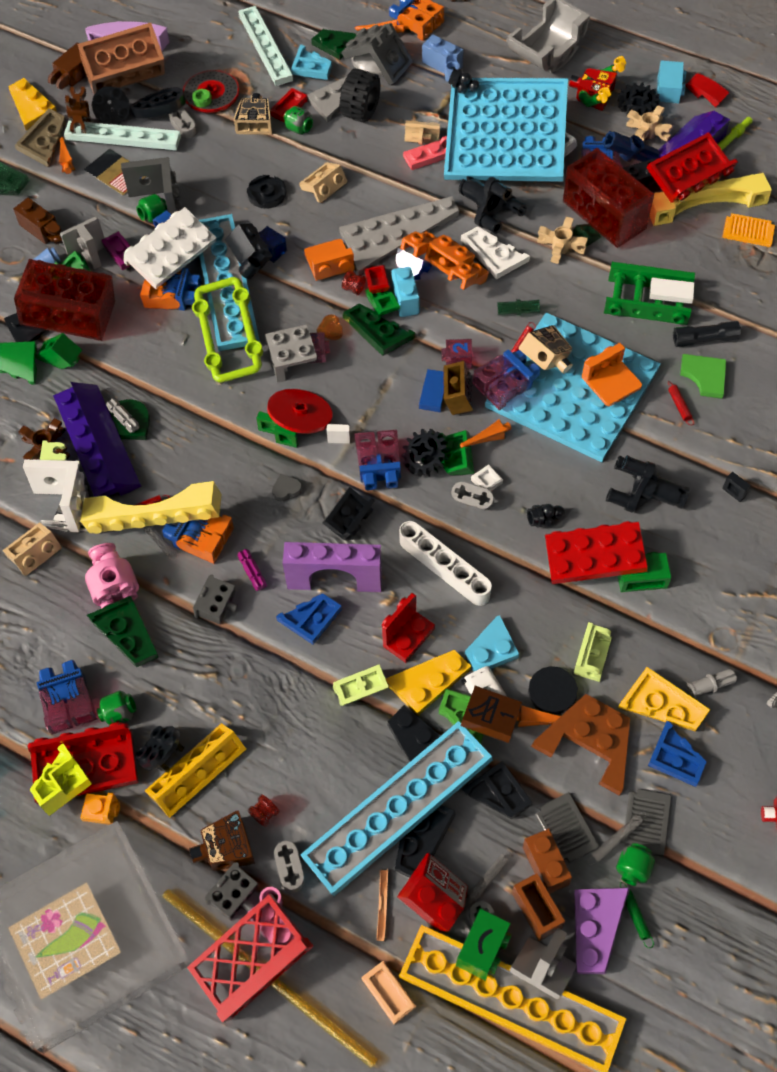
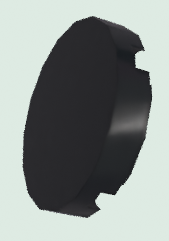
M269 175L258 176L251 180L247 188L249 202L259 208L269 209L276 207L286 198V186L279 177L274 176L273 178Z
M554 666L541 668L534 673L528 689L529 698L535 708L554 715L561 714V712L571 708L577 699L578 692L574 677L563 668Z

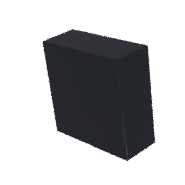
M732 471L727 476L722 489L741 502L746 497L751 485Z

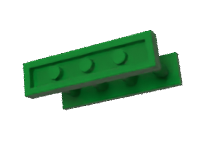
M612 262L608 281L615 282L613 298H606L604 314L688 325L692 308H685L684 303L676 302V306L663 305V300H655V303L642 302L644 286H651L652 278L694 282L695 273ZM623 284L635 285L634 300L621 299Z

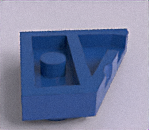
M322 593L312 598L309 602L297 605L296 609L286 614H283V612L278 614L276 619L285 627L314 645L342 611V606Z
M666 721L648 766L696 787L706 761L698 752L692 749L691 744L685 738L682 739L673 729V725Z

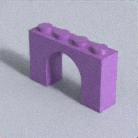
M284 542L283 568L287 589L311 590L312 573L324 569H336L348 572L356 578L358 592H381V545Z

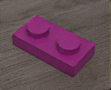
M119 231L101 240L104 248L122 271L131 266H127L124 263V253L130 245Z

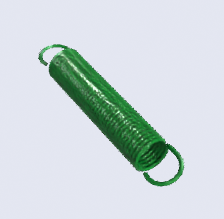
M629 889L625 904L641 940L652 939L633 892Z

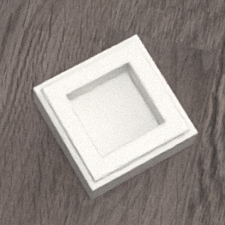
M327 424L328 443L350 444V426Z
M489 464L471 476V481L476 486L488 489L489 491L503 484V479Z

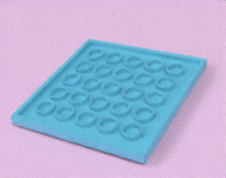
M472 78V80L479 81L480 89L477 92H472L468 87V91L464 94L459 93L457 88L455 89L451 85L444 180H467L466 177L470 176L476 180H487L490 177H495L500 181L563 182L568 78Z
M545 313L534 330L554 325L572 347V351L567 359L573 366L564 374L557 367L543 370L538 366L540 374L533 381L532 388L529 390L517 388L509 392L507 390L509 388L505 387L506 383L504 381L499 382L486 400L485 408L599 462H603L658 372L661 363L625 348L622 362L639 379L642 387L639 391L616 404L606 406L582 379L584 362L589 357L602 353L607 347L614 346L616 343ZM526 356L527 361L526 363H524L526 367L532 363H535L528 356Z

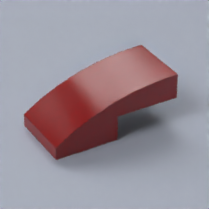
M698 73L686 83V87L697 98L703 95L715 108L729 94L720 84Z

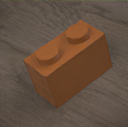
M546 829L525 838L523 850L534 873L539 875L549 894L569 886L572 876L550 830Z
M537 873L513 886L512 895L538 941L555 933L557 928H563L565 920Z

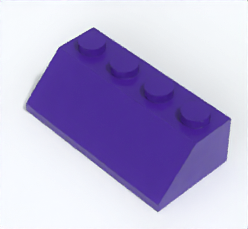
M716 111L694 116L658 150V158L708 132L718 144L726 137L730 119Z

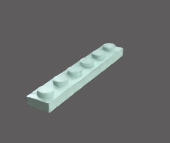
M256 6L239 10V17L275 86L292 82V73Z
M70 120L64 132L65 140L177 150L181 138L180 131L91 122H84L86 133H82L81 126L76 127V133H71L70 124L72 121Z

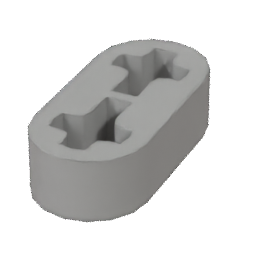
M180 108L175 112L169 113L172 126L176 131H180L183 138L195 136L197 131L195 122L184 109Z
M458 482L452 488V497L459 503L483 510L489 509L494 504V495L488 489L466 482ZM465 486V490L472 494L471 497L463 495L462 499H460L456 491ZM484 493H487L490 501L489 503L485 502L484 505H480L481 501L474 498L475 494L483 496Z
M282 841L275 847L274 857L283 888L287 892L295 893L303 888L305 878L296 846L292 842ZM286 848L289 852H293L289 856L291 861L289 864H286L284 857H279V855L283 854V849ZM293 869L295 877L300 876L296 880V885L292 886L290 882H285L289 879L288 870Z

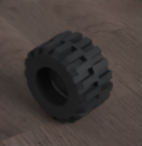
M353 68L349 72L340 94L341 115L364 123L370 120L376 110L380 97L381 85L378 74L358 68Z

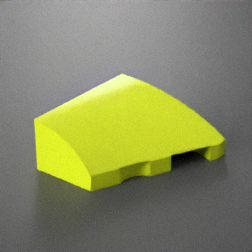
M64 744L58 747L60 753L52 764L47 763L41 777L30 788L40 807L49 816L92 784Z

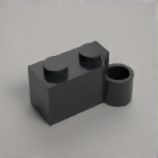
M252 223L238 224L225 239L240 263V274L246 279H251L273 257L268 246L260 237L257 228Z

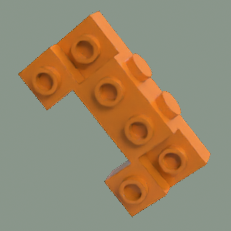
M414 231L402 239V250L412 246L415 248L413 254L415 258L426 253L425 260L449 275L448 280L452 281L461 278L462 284L460 288L463 290L473 284L481 285L487 280L489 271L474 262L475 254L452 240L449 236L443 234L437 238L427 231L422 234Z

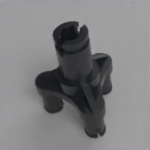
M470 176L466 177L469 182H466L465 179H462L460 182L459 193L477 204L474 223L481 228L485 227L494 234H497L502 228V223L492 218L494 215L503 210H511L518 216H523L526 213L524 209H527V205L516 200V197L512 195V189L501 184L500 180L495 177L488 178L485 185Z
M619 455L614 469L633 475L634 484L632 492L626 494L610 488L606 496L607 502L624 507V510L631 513L650 498L672 506L677 505L678 508L682 509L689 495L686 493L690 492V488L682 487L678 483L659 477L655 463L643 462L628 455L625 458Z

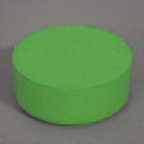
M198 89L192 94L193 103L197 107H207L212 102L211 93L206 89Z

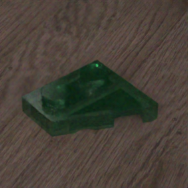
M0 162V195H19L30 179L27 175Z

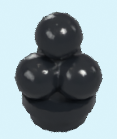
M453 69L448 83L453 88H457L459 93H466L468 87L472 92H477L480 89L479 81L472 80V76L469 73H463L462 69Z
M551 504L533 505L532 508L527 510V519L531 527L551 528L555 523V519H561L564 516L565 510L560 505L554 507Z

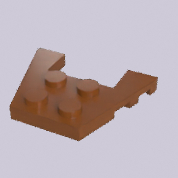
M585 694L537 737L531 747L551 758L562 736L609 762L599 785L620 795L624 786L630 718Z

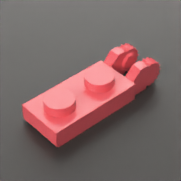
M447 136L442 137L440 141L438 140L403 152V157L410 169L415 170L444 160Z

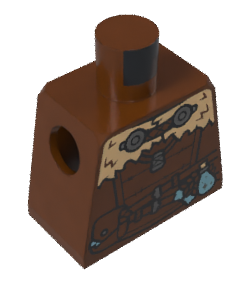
M239 810L202 828L200 831L204 843L189 848L193 863L208 859L213 871L229 869L236 862L239 864V867L255 864Z

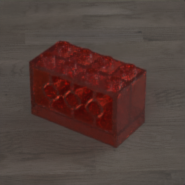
M594 149L567 167L562 202L616 248H619L647 229L654 193L600 149Z
M29 259L14 296L19 324L102 341L115 304L112 276L105 273L67 267L61 264L47 263L42 260Z

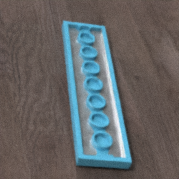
M232 214L199 220L217 237L216 242L199 255L205 285L230 277H238L242 281L243 288H246L249 292L247 280L239 272L240 263L225 241L235 228ZM234 285L207 293L218 351L245 347L248 343L240 307L235 304L232 298L235 290ZM250 298L248 304L256 341L260 342Z
M459 721L300 854L333 897L493 761L492 756L465 727L460 726L461 723Z

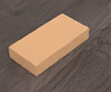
M384 961L361 977L394 1025L416 1008L414 1002Z

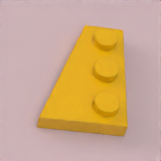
M25 78L8 86L26 131L49 108L57 112L56 107Z
M452 650L385 679L389 688L419 716L442 696L446 689H450L471 670V665L455 650Z
M648 667L645 668L618 706L620 709L662 722L668 721L672 725L691 731L698 729L710 711L709 708Z

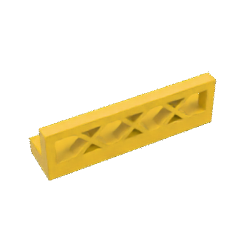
M221 723L175 763L167 773L165 772L151 784L145 792L170 818L246 750V747L234 731Z

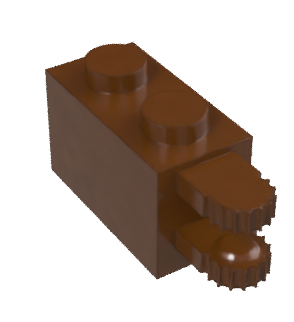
M78 42L52 63L54 71L51 72L47 80L52 85L56 84L60 90H63L68 85L73 87L86 76Z
M29 197L13 208L19 225L41 242L47 244L51 241L58 245L63 243L60 236L62 230L57 224L55 216Z

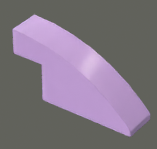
M133 21L110 22L89 26L85 31L88 41L147 23ZM152 24L161 51H163L169 44L167 27Z

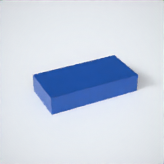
M427 369L419 409L441 412L444 399V372Z

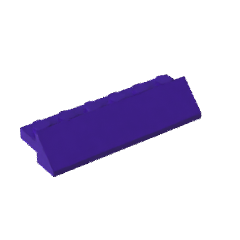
M71 382V388L53 395L94 497H108L117 492L122 496L142 487L98 385Z

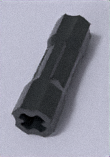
M739 321L721 322L717 325L700 327H676L673 331L674 345L679 347L707 341L739 340L741 327Z

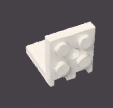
M24 460L23 469L33 493L62 494L60 508L69 531L79 532L84 498H89L88 485H84V474L79 471L80 462Z

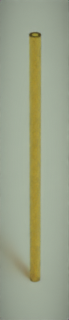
M170 889L163 893V899L213 940L217 941L224 935L223 932ZM225 942L222 947L233 955L234 943ZM239 947L238 960L251 962L252 956ZM245 965L247 968L251 969V965ZM256 966V972L261 968L260 966ZM279 978L270 985L372 1069L378 1059Z

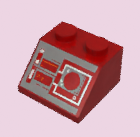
M427 853L397 897L436 930L449 932L464 909L468 885L431 854Z

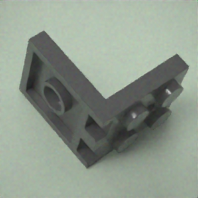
M392 23L381 26L374 25L370 29H360L356 33L357 36L346 44V48L341 52L345 59L370 53L388 85L394 84L413 62Z
M169 157L121 163L129 197L164 193L168 212L172 215L175 211L181 210L180 200H177L180 197L179 187L175 185L177 183L176 174L170 167ZM144 176L149 177L148 179H141Z

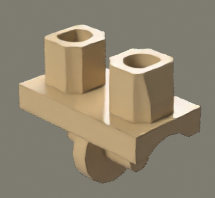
M414 120L405 122V141L417 142L418 145H423V143L429 144L440 139V124Z

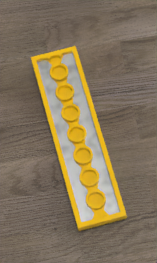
M423 925L420 926L400 972V979L599 1072H608L626 1018L565 990L558 1000L511 973V965L500 961L495 974L489 973L485 981L456 966L458 955L464 944Z

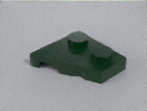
M322 29L311 41L313 46L340 60L344 57L341 52L346 48V44L357 35L356 33Z

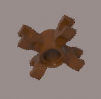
M70 87L73 99L69 95H65L67 115L69 119H73L70 124L71 133H76V127L81 126L82 133H86L84 121L91 122L88 101H84L86 89L81 87V92L75 94L74 87Z
M54 418L47 430L41 429L36 432L23 425L18 431L23 436L22 441L34 445L23 456V459L40 460L42 442H55L65 432V428L61 427L62 421ZM65 446V449L55 450L57 454H66L67 459L70 457V453L66 452L67 446Z

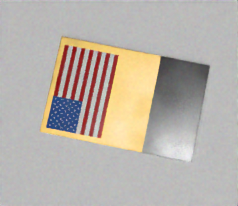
M108 149L83 169L121 195L128 192L121 163L130 161L113 150Z

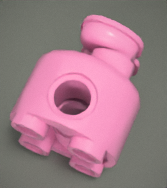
M114 543L96 545L88 552L89 557L93 560V566L85 574V581L94 604L101 606V608L128 596H131L133 601L138 597L139 584L131 564L126 559L119 557L118 552L115 551Z

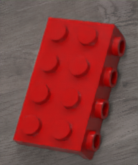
M708 132L649 163L646 168L669 201L673 203L678 199L680 201L686 199L693 191L695 193L699 192L708 183L710 185L714 184L723 175L727 177L734 172V166L738 161L736 158L729 161Z
M626 521L618 525H600L589 529L577 528L574 531L568 532L555 531L545 535L552 584L647 572V562L639 522Z
M116 722L105 728L91 727L85 729L84 732L75 734L67 732L56 738H38L27 745L28 751L31 753L33 784L41 777L47 763L52 764L60 753L58 747L61 744L67 747L92 783L77 796L138 783L133 735L128 724Z

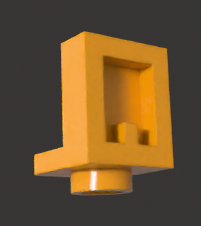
M108 792L107 796L87 793L80 818L86 822L112 825L114 817H117L119 814L120 802H118L114 793Z

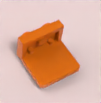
M341 239L304 249L305 257L316 281L355 270L354 253L351 248L346 249Z
M621 343L607 347L602 353L591 356L584 362L582 379L606 406L616 404L639 391L642 387L639 379L622 362L625 347Z

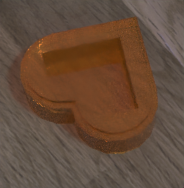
M332 314L325 316L316 330L317 335L331 340H338L343 335V329L339 324L338 317Z

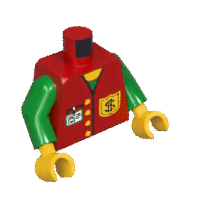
M619 56L614 60V65L612 64L605 69L588 68L582 78L572 75L569 87L577 89L576 99L586 107H593L603 111L615 88L617 71L623 72L625 70L626 60L623 56Z

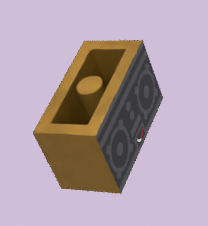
M465 361L444 365V401L451 414L455 415L473 411L472 375Z

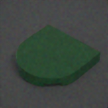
M133 399L119 401L120 405L131 414V418H134L139 425L138 430L130 433L126 426H123L114 414L109 411L120 438L125 440H147L150 416L146 406Z

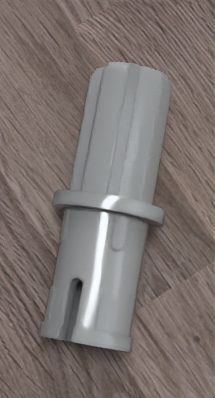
M731 669L714 675L707 674L703 679L687 683V690L692 698H696L711 691L715 693L719 688L735 683L737 677L734 670Z

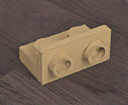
M326 162L301 181L299 185L303 191L314 193L317 202L322 203L347 183V178L341 165Z
M39 522L2 551L17 565L22 574L27 576L61 550L62 547L53 533Z

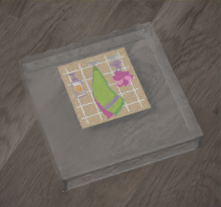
M118 821L0 887V975L3 974L7 982L3 987L10 1000L14 998L17 1005L14 1012L21 1025L23 1023L26 1025L28 1033L25 1034V1037L32 1050L36 1048V1050L44 1054L191 964L183 945Z

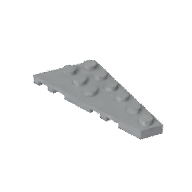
M451 196L339 227V232L346 249L351 248L354 253V267L358 276L364 273L365 268L375 267L383 258L391 257L402 250L403 237L414 231L422 234L426 231L429 232L436 226L441 227L458 217L459 209Z

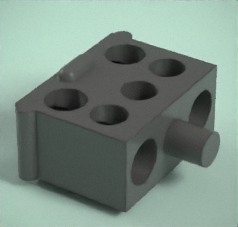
M214 575L208 576L193 606L195 618L201 617L221 624L227 610L236 612L238 604L231 602L236 593L235 585L216 579Z
M237 862L233 863L205 896V901L208 905L212 904L231 921L241 907L247 911L255 907L249 898L257 890L258 883L241 870ZM247 882L249 883V886L247 888H243L242 884ZM235 893L241 894L239 898H233V895ZM227 903L232 904L229 909H225L224 905Z

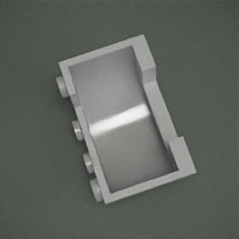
M564 0L547 1L542 9V22L534 26L523 37L522 28L518 27L508 35L506 40L511 51L550 73L562 68L572 58L578 49L576 44L579 42L580 37L584 38L590 20V15Z

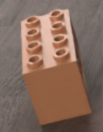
M151 22L78 44L81 61L93 94L103 87L113 86L121 88L165 74L164 57Z

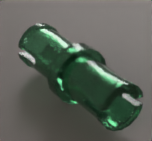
M516 299V301L497 302L498 316L507 314L521 316L523 313H540V300L521 301V299Z

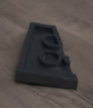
M405 705L387 722L389 729L409 762L440 737L437 732Z
M440 805L400 840L395 864L396 872L410 878L427 853L434 856L456 816L454 810Z

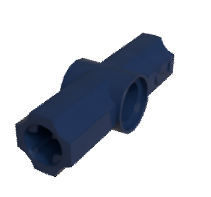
M609 131L603 141L604 148L619 153L626 162H630L633 159L639 162L651 159L657 160L659 156L658 149L644 144L637 135H632L629 138L615 131Z

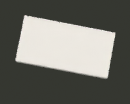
M652 278L649 299L692 304L694 282Z

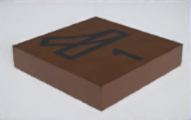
M474 686L460 726L509 743L522 702Z

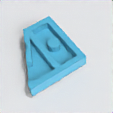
M300 45L291 72L292 75L328 80L332 69V61L321 57L316 52L310 53L306 51L304 45Z
M500 615L496 616L465 650V657L471 665L473 672L485 666H489L492 669L519 658V652Z

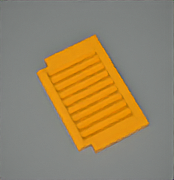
M731 213V217H726L722 238L771 247L775 225H772L770 220Z

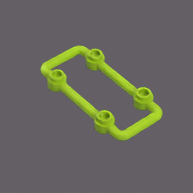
M230 277L198 287L194 292L195 302L192 305V310L200 320L207 351L204 363L207 369L211 371L213 379L216 382L224 383L257 373L262 367L261 356L263 355V348L261 343L256 341L248 308L250 295L248 290L243 288L242 281L238 277ZM234 285L235 290L232 298L235 304L240 307L248 340L245 351L248 357L252 359L253 365L220 374L223 361L220 355L215 352L207 317L210 313V307L208 302L203 299V294Z

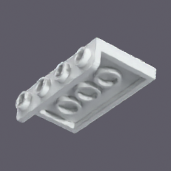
M184 207L180 211H175L165 223L161 222L152 233L144 235L138 244L127 248L124 253V263L127 266L131 265L157 289L214 244L217 237Z

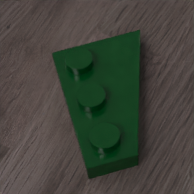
M360 303L343 312V319L382 356L415 339L416 333L412 330H403L399 327L398 323L394 321L390 323L382 319L381 315Z
M131 596L86 615L136 668L159 658Z

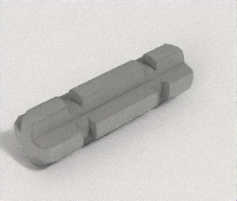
M111 399L107 402L108 410L114 414L123 426H126L130 433H134L139 429L138 422L131 418V414L116 399Z

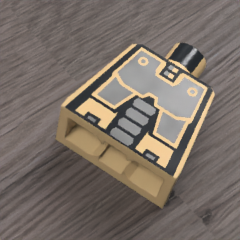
M253 93L251 98H242L234 116L236 134L272 135L268 99L262 98V95L259 93Z
M554 325L528 332L518 348L543 370L557 367L564 374L573 366L567 359L572 351V347Z

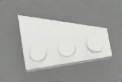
M478 226L461 235V242L475 254V257L496 279L530 261L528 254H521L515 251V247L508 244L506 246L497 241V237Z

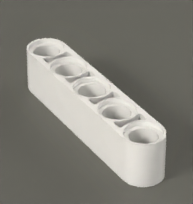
M407 521L400 526V545L473 604L482 606L489 602L492 585L488 578L417 523ZM412 534V535H414V536H413V537H407L406 535ZM424 548H430V549H432V550H430V551H425V550H423V549H424ZM446 561L449 564L442 565L440 562ZM465 575L467 576V578L460 579L458 578V576ZM483 589L485 592L478 593L475 590Z

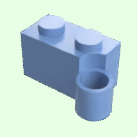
M433 34L422 44V63L444 73L445 80L449 82L453 69L459 70L463 67V49Z

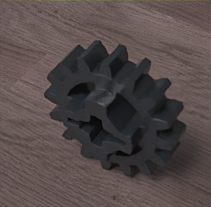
M633 83V86L627 84L626 89L622 88L621 93L618 95V107H621V112L627 111L626 116H628L631 110L636 111L642 116L644 113L654 111L657 105H659L660 95L656 93V89H650L651 85L645 87L644 83L640 85Z
M431 428L428 432L425 429H421V434L419 435L414 432L413 439H406L409 442L408 446L402 447L406 451V453L401 454V457L405 459L403 464L412 474L415 473L419 477H422L423 474L430 477L431 471L437 474L439 466L441 468L445 467L442 463L443 460H449V457L445 455V453L450 451L446 446L448 441L442 434L435 432Z

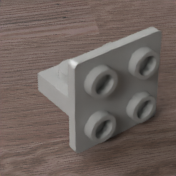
M96 216L60 233L67 256L77 251L86 263L90 262L94 269L102 266L97 251L104 248L101 242L104 239L100 221Z
M557 928L548 946L529 937L511 966L510 972L559 1000L577 967L575 962L563 956L567 948L563 942L568 933Z

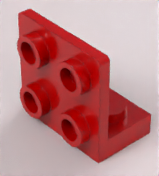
M411 593L407 598H402L393 615L389 614L382 622L383 647L405 663L435 630V624L416 611V595L414 593Z

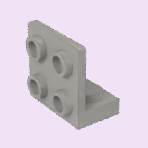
M307 325L265 334L277 383L286 381L284 372L288 371V367L317 360Z

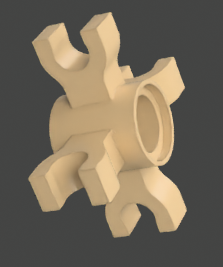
M657 105L653 112L644 113L642 116L633 110L627 116L630 119L626 126L639 128L635 135L640 137L643 142L645 139L655 138L656 135L662 140L668 141L671 138L669 132L673 127L670 124L660 123L663 120L661 114L665 108Z
M566 217L563 226L556 228L555 231L540 226L537 242L552 244V263L559 264L561 255L569 252L570 249L580 254L585 253L588 238L572 236L574 218Z

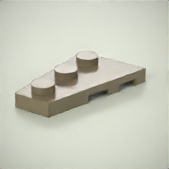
M49 108L15 144L16 150L48 167L65 125V116Z

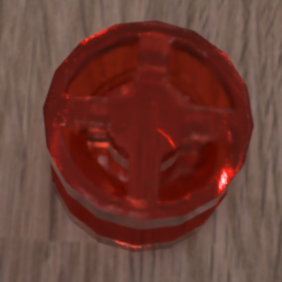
M349 270L343 278L342 289L346 291L351 290L353 294L359 295L365 287L366 277L364 275H356L354 271Z
M261 794L257 798L258 802L254 806H250L247 811L259 824L267 827L270 823V818L277 816L280 810L270 799Z

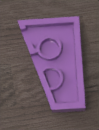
M575 889L577 973L606 974L629 889Z

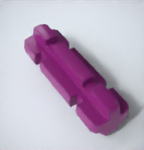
M248 549L240 551L238 558L254 589L260 591L266 588V581L261 575Z

